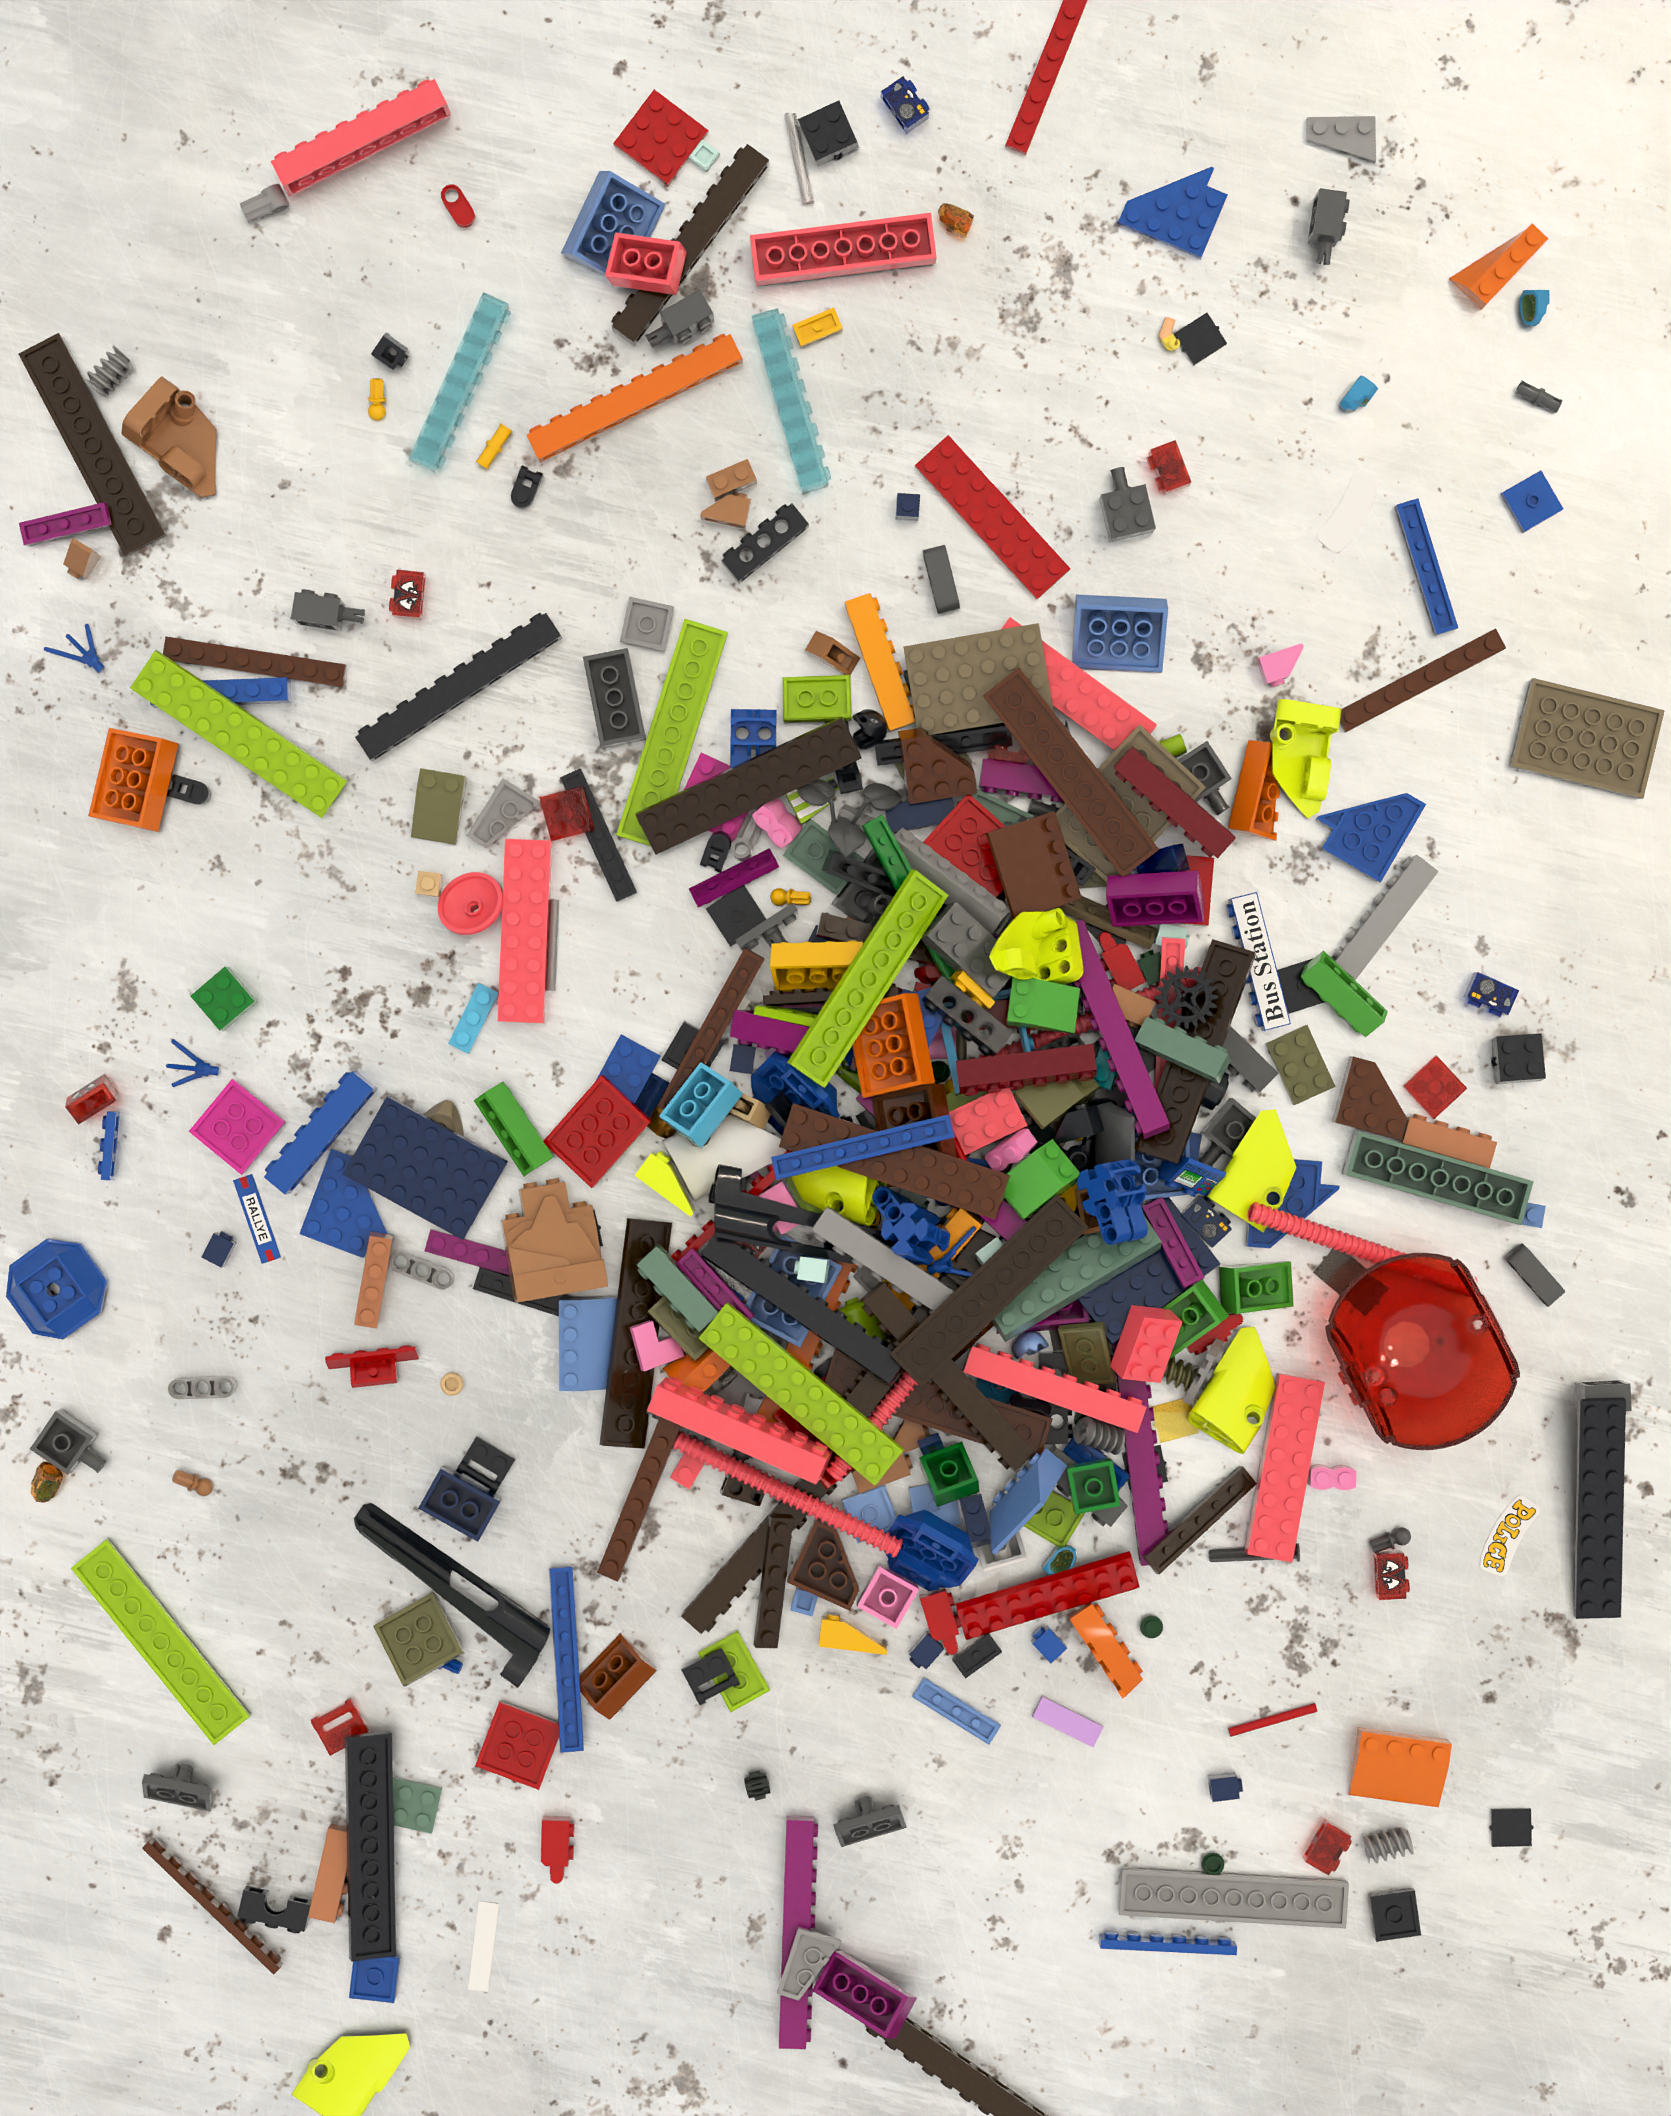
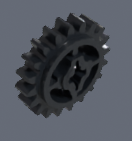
M1185 966L1184 972H1181L1176 967V975L1168 971L1169 980L1160 979L1164 987H1156L1162 994L1155 996V999L1162 1000V1003L1156 1007L1165 1009L1161 1013V1017L1169 1015L1167 1023H1171L1175 1019L1177 1027L1184 1022L1185 1028L1188 1029L1190 1022H1192L1197 1028L1199 1019L1206 1023L1205 1014L1213 1016L1209 1009L1217 1008V1005L1212 1003V1000L1218 999L1219 996L1212 995L1217 986H1209L1213 978L1205 980V971L1198 975V967H1195L1192 972H1189L1188 966ZM1189 978L1199 983L1194 987L1187 988L1180 980ZM1173 985L1177 992V997L1174 1002L1169 1004L1168 994ZM1180 988L1186 993L1191 992L1193 994L1190 998L1194 1006L1187 1001H1181L1183 995ZM1204 990L1206 999L1203 1008L1200 1009L1197 997ZM1181 1007H1188L1194 1015L1181 1016L1175 1011Z

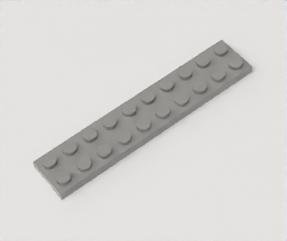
M1121 1868L1119 1915L1346 1929L1349 1883L1348 1881L1234 1874L1213 1875L1200 1872Z

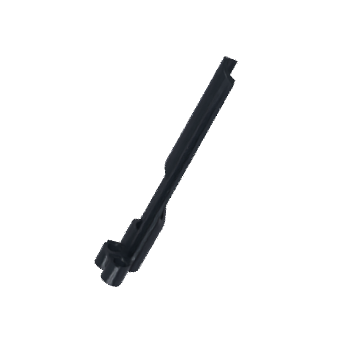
M718 1164L715 1180L711 1185L709 1193V1203L714 1204L715 1237L854 1264L852 1262L853 1257L847 1253L842 1256L832 1249L834 1245L827 1240L823 1243L824 1248L779 1239L773 1232V1225L776 1222L784 1221L813 1227L821 1214L741 1192L739 1187L742 1168ZM858 1225L889 1247H893L896 1244L889 1239L886 1241L881 1235V1231Z
M373 1503L364 1504L354 1518V1523L359 1533L389 1557L408 1569L512 1653V1657L504 1666L500 1675L518 1688L544 1648L550 1634V1627ZM452 1570L497 1600L498 1607L493 1611H485L450 1586Z

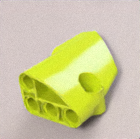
M1276 1109L1260 1111L1223 1171L1226 1172L1225 1177L1214 1186L1207 1196L1261 1232H1264L1267 1226H1262L1261 1223L1256 1224L1255 1221H1248L1250 1206L1254 1202H1258L1259 1205L1264 1204L1266 1207H1272V1210L1274 1208L1279 1209L1297 1168ZM1270 1192H1276L1279 1195L1280 1200L1278 1204L1271 1205L1267 1202L1266 1197Z
M1255 1327L1240 1328L1187 1418L1191 1425L1240 1454L1245 1453L1261 1428L1276 1388L1264 1348ZM1255 1417L1258 1423L1251 1424L1247 1418Z

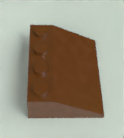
M1055 811L986 833L1013 920L1021 912H1044L1082 899Z
M928 1084L872 1097L877 1131L949 1115L944 1084ZM954 1138L922 1145L957 1157ZM887 1184V1188L896 1187V1186Z

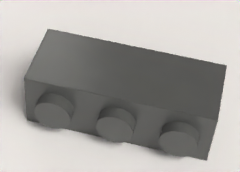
M1231 1026L1229 1027L1223 1044V1048L1228 1051L1227 1054L1231 1058L1227 1069L1235 1077L1239 1074L1245 1080L1242 1084L1250 1092L1255 1090L1257 1093H1260L1279 1073Z

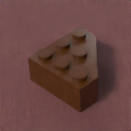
M922 728L898 731L906 795L910 804L977 793L975 772L969 761L954 753L952 749L939 740L934 739Z
M1350 1056L1332 1122L1388 1138L1402 1140L1407 1117L1377 1064Z
M814 1519L788 1576L787 1583L850 1611L859 1592V1586L837 1529H834L833 1525L828 1526L827 1522L824 1521L822 1523L821 1519Z

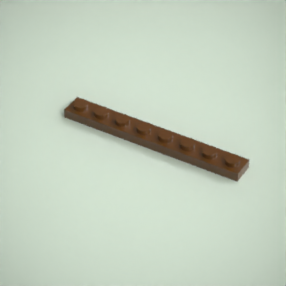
M1493 629L1344 707L1341 710L1340 724L1344 732L1352 730L1506 649L1497 629Z
M165 636L163 655L175 662L277 678L287 677L290 680L342 688L347 667L346 664Z
M744 948L658 1104L659 1108L663 1110L666 1108L700 1062L705 1065L707 1064L730 1023L734 1010H737L765 959L764 957Z
M662 1417L659 1418L597 1573L617 1582L620 1580L682 1426Z
M151 1838L142 1847L157 1864L273 1975L281 1968L283 1964L281 1956L275 1950L270 1951L264 1945L265 1941L258 1934L253 1935L248 1930L249 1926L247 1923L242 1921L241 1918L237 1919L226 1903H220L215 1898V1893L206 1886L204 1888L198 1882V1876L192 1871L188 1872L182 1866L183 1863L177 1856H171L166 1851V1846L160 1840Z

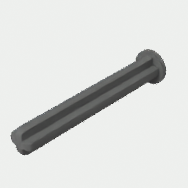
M1296 1543L1293 1559H1296L1297 1562H1300L1299 1543ZM1245 1548L1209 1550L1208 1553L1210 1562L1276 1560L1249 1555L1245 1553Z

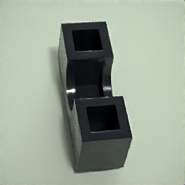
M246 1885L237 1916L243 1918L242 1921L251 1924L256 1923V1921L265 1923L266 1927L274 1929L280 1926L287 1928L288 1932L297 1934L306 1930L312 1900L291 1895L288 1899L287 1907L284 1910L276 1911L270 1908L267 1903L269 1890Z

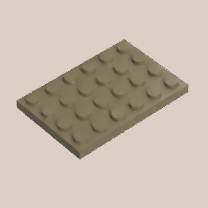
M1039 623L903 647L917 728H922L929 735L1003 723L983 695L1018 668L1022 670L1053 711Z
M1532 678L1510 767L1643 799L1665 710Z
M1139 724L1097 769L1149 837L1155 842L1171 823L1166 820L1168 815L1161 810L1158 813L1149 805L1151 800L1144 795L1141 798L1132 790L1134 786L1128 780L1124 783L1114 774L1117 771L1114 769V765L1128 749L1133 746L1193 800L1197 798L1206 786ZM1064 803L1055 813L1064 843L1078 856L1096 868L1095 872L1104 881L1107 882L1108 876L1120 875L1080 821Z

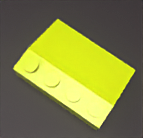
M662 1151L658 1153L652 1152L635 1176L691 1217L696 1209L674 1166L669 1162L671 1158Z

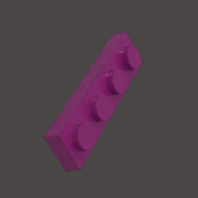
M106 502L19 523L25 546L112 525Z
M769 848L689 888V891L699 908L779 868V865Z
M1163 1197L1142 1206L1146 1219L1162 1241L1161 1247L1183 1289L1203 1280L1205 1277Z
M430 1229L425 1252L510 1275L506 1250L465 1238L462 1240L454 1235Z
M692 1248L676 1263L719 1312L729 1302L749 1320L755 1316L695 1248Z

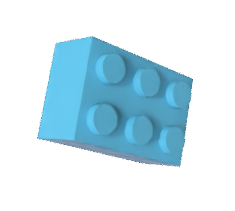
M700 1062L659 1117L672 1129L702 1148L743 1093L732 1082Z

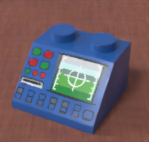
M1182 1156L1179 1165L1163 1161L1157 1178L1164 1180L1165 1186L1176 1190L1179 1186L1184 1188L1183 1193L1195 1197L1196 1194L1206 1195L1225 1177L1226 1172Z

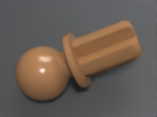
M176 1470L173 1474V1483L186 1487L190 1492L195 1488L198 1495L207 1496L213 1490V1484L207 1478L197 1480V1474L191 1475L181 1470Z

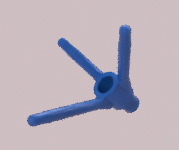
M85 624L89 644L88 651L70 634H66V638L83 654L82 657L44 647L46 652L87 664L98 673L105 667L96 655L97 652L94 647L89 624Z
M175 1039L171 1040L173 1045L196 1062L195 1066L166 1064V1068L195 1071L194 1074L172 1083V1087L201 1078L202 1076H218L219 1067L210 1066V1063H204L203 1060L196 1057Z
M973 1226L942 1258L935 1260L932 1265H929L927 1267L930 1274L945 1272L970 1277L973 1273L954 1269L951 1258L956 1254L958 1248L972 1235L976 1227Z

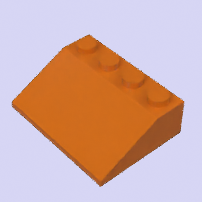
M109 728L88 816L158 832L179 743L163 738Z
M904 993L882 999L853 1044L863 1098L935 1084L918 993Z
M1358 1727L1348 1794L1439 1807L1449 1768L1452 1743L1448 1739Z

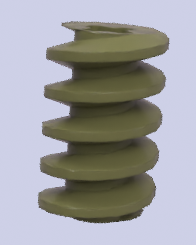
M1174 1356L1169 1359L1163 1378L1166 1377L1167 1385L1174 1380L1175 1388H1178L1182 1383L1183 1391L1186 1392L1191 1386L1199 1366L1192 1370V1363L1189 1362L1184 1367L1182 1359L1175 1364Z

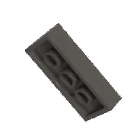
M872 848L863 862L885 871ZM848 881L831 904L848 917L858 922L875 926L880 918L871 915L867 906L871 898L882 894ZM878 900L877 908L883 911L884 903Z
M1112 1102L1097 1105L1104 1131L1095 1134V1166L1131 1159L1135 1162V1117Z

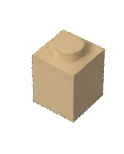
M418 871L415 894L440 897L443 875L440 873Z

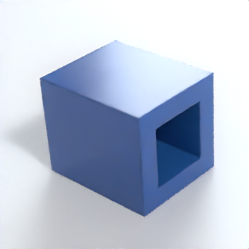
M1048 1625L1045 1628L1039 1627L1032 1634V1644L1050 1664L1067 1649L1065 1643Z

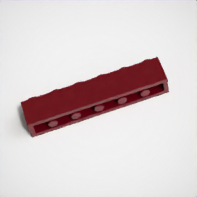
M1133 746L1114 765V769L1117 770L1114 774L1125 783L1128 780L1134 785L1132 790L1141 798L1144 795L1151 800L1149 805L1158 813L1161 810L1168 815L1166 820L1175 828L1180 825L1185 830L1184 835L1193 843L1197 840L1203 846L1201 850L1208 857L1211 858L1214 855L1218 859L1236 839L1235 835Z
M1093 1044L956 1061L959 1092L966 1096H973L981 1091L996 1093L1004 1088L1020 1090L1028 1085L1043 1087L1047 1083L1052 1082L1066 1084L1070 1080L1079 1079V1081H1089L1093 1077H1097Z

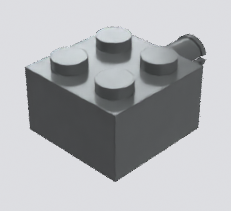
M1320 188L1313 199L1307 243L1319 245L1317 264H1321L1324 257L1323 265H1330L1332 247H1335L1337 242L1341 241L1342 236L1345 235L1347 222H1343L1345 213H1348L1350 200L1346 199L1347 192Z
M699 289L661 311L660 315L663 326L645 336L652 348L668 338L672 339L674 344L679 342L684 344L693 338L692 335L698 331L704 333L712 328L711 324L714 323V314Z
M1124 467L1110 470L1115 490L1101 494L1099 498L1109 542L1153 533L1156 526L1146 484L1135 487L1128 486Z
M302 589L301 593L295 592L291 620L297 625L342 631L343 620L363 624L364 618L360 616H365V609L345 607L346 604L336 594L324 593V596H319L315 594V591Z
M1208 741L1178 759L1206 786L1195 799L1196 802L1202 798H1207L1216 811L1217 816L1230 808L1218 790H1220L1219 787L1232 778Z
M1229 1098L1200 1132L1211 1141L1212 1146L1199 1161L1212 1167L1222 1154H1227L1232 1159L1233 1153L1256 1117L1235 1099Z
M62 1409L54 1412L30 1447L31 1451L67 1475L72 1473L78 1463L81 1462L97 1473L101 1471L106 1463L105 1460L91 1452V1448H89L98 1434Z

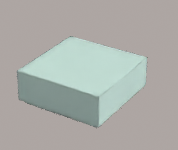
M701 140L688 159L707 172L719 157L720 152L704 140Z

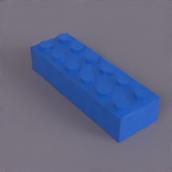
M358 1071L346 1072L340 1078L338 1083L341 1085L337 1090H331L323 1100L326 1103L322 1108H315L309 1116L311 1121L307 1125L299 1127L294 1134L296 1139L293 1142H287L279 1152L281 1157L278 1160H272L265 1168L267 1173L264 1178L284 1195L290 1194L377 1091L378 1088Z

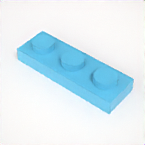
M478 983L448 1043L449 1045L467 1054L470 1053L499 995L498 992Z

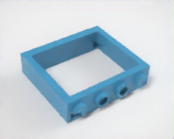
M1010 989L999 991L992 999L995 1002L1009 999ZM952 1001L943 1003L947 1009L953 1008ZM942 1022L941 1029L955 1095H962L959 1092L956 1061L958 1060L951 1027ZM1018 1027L1023 1052L1035 1050L1033 1038L1027 1036V1028Z

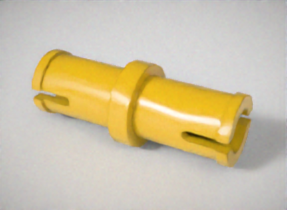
M500 423L492 438L486 441L485 444L487 445L476 462L488 470L498 452H502V446L513 431Z

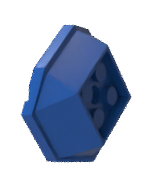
M774 1051L751 1075L752 1098L761 1101L765 1105L777 1093L783 1090L792 1103L837 1118L840 1116L837 1111V1089L830 1082H828L825 1088L819 1086L787 1062L792 1054H779ZM771 1115L767 1122L782 1136L784 1129Z
M48 1238L9 1265L6 1298L32 1334L63 1340L102 1312L108 1279L82 1243ZM52 1283H56L59 1286L60 1291L58 1295H53L50 1292V1285Z
M925 1509L906 1516L899 1514L886 1531L892 1537L893 1535L897 1536L896 1539L898 1540L900 1538L903 1539V1544L895 1558L890 1553L886 1554L890 1570L928 1591L961 1586L976 1567L979 1560L974 1555L969 1535Z

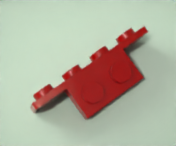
M404 1345L398 1349L379 1348L371 1352L359 1350L353 1354L334 1353L331 1356H326L325 1362L328 1369L350 1367L352 1388L398 1383L396 1362L418 1360L419 1355L416 1347Z

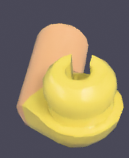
M1165 317L1159 338L1167 350L1173 351L1180 346L1179 339H1176L1172 333L1176 320Z

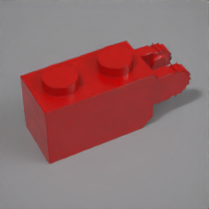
M1108 932L1099 934L1097 936L1098 942L1103 951L1099 954L1101 957L1100 961L1105 972L1108 971L1112 978L1109 980L1110 984L1113 982L1131 990L1145 983L1146 980L1128 945L1116 944L1115 940L1111 937L1112 935Z
M1229 1313V1317L1186 1347L1187 1351L1190 1354L1194 1352L1195 1355L1207 1351L1206 1346L1213 1344L1216 1338L1224 1343L1228 1341L1227 1337L1232 1335L1230 1330L1242 1324L1244 1320L1242 1314Z
M942 1588L920 1595L919 1598L931 1637L937 1641L942 1640L946 1653L954 1655L958 1652V1643L955 1636L959 1635L958 1628L962 1626L958 1614L953 1615L951 1606L955 1605L952 1593H947L946 1589Z
M543 1816L541 1862L545 1866H550V1880L556 1884L563 1880L565 1867H568L569 1860L574 1859V1846H570V1837H574L575 1825L570 1823V1816Z

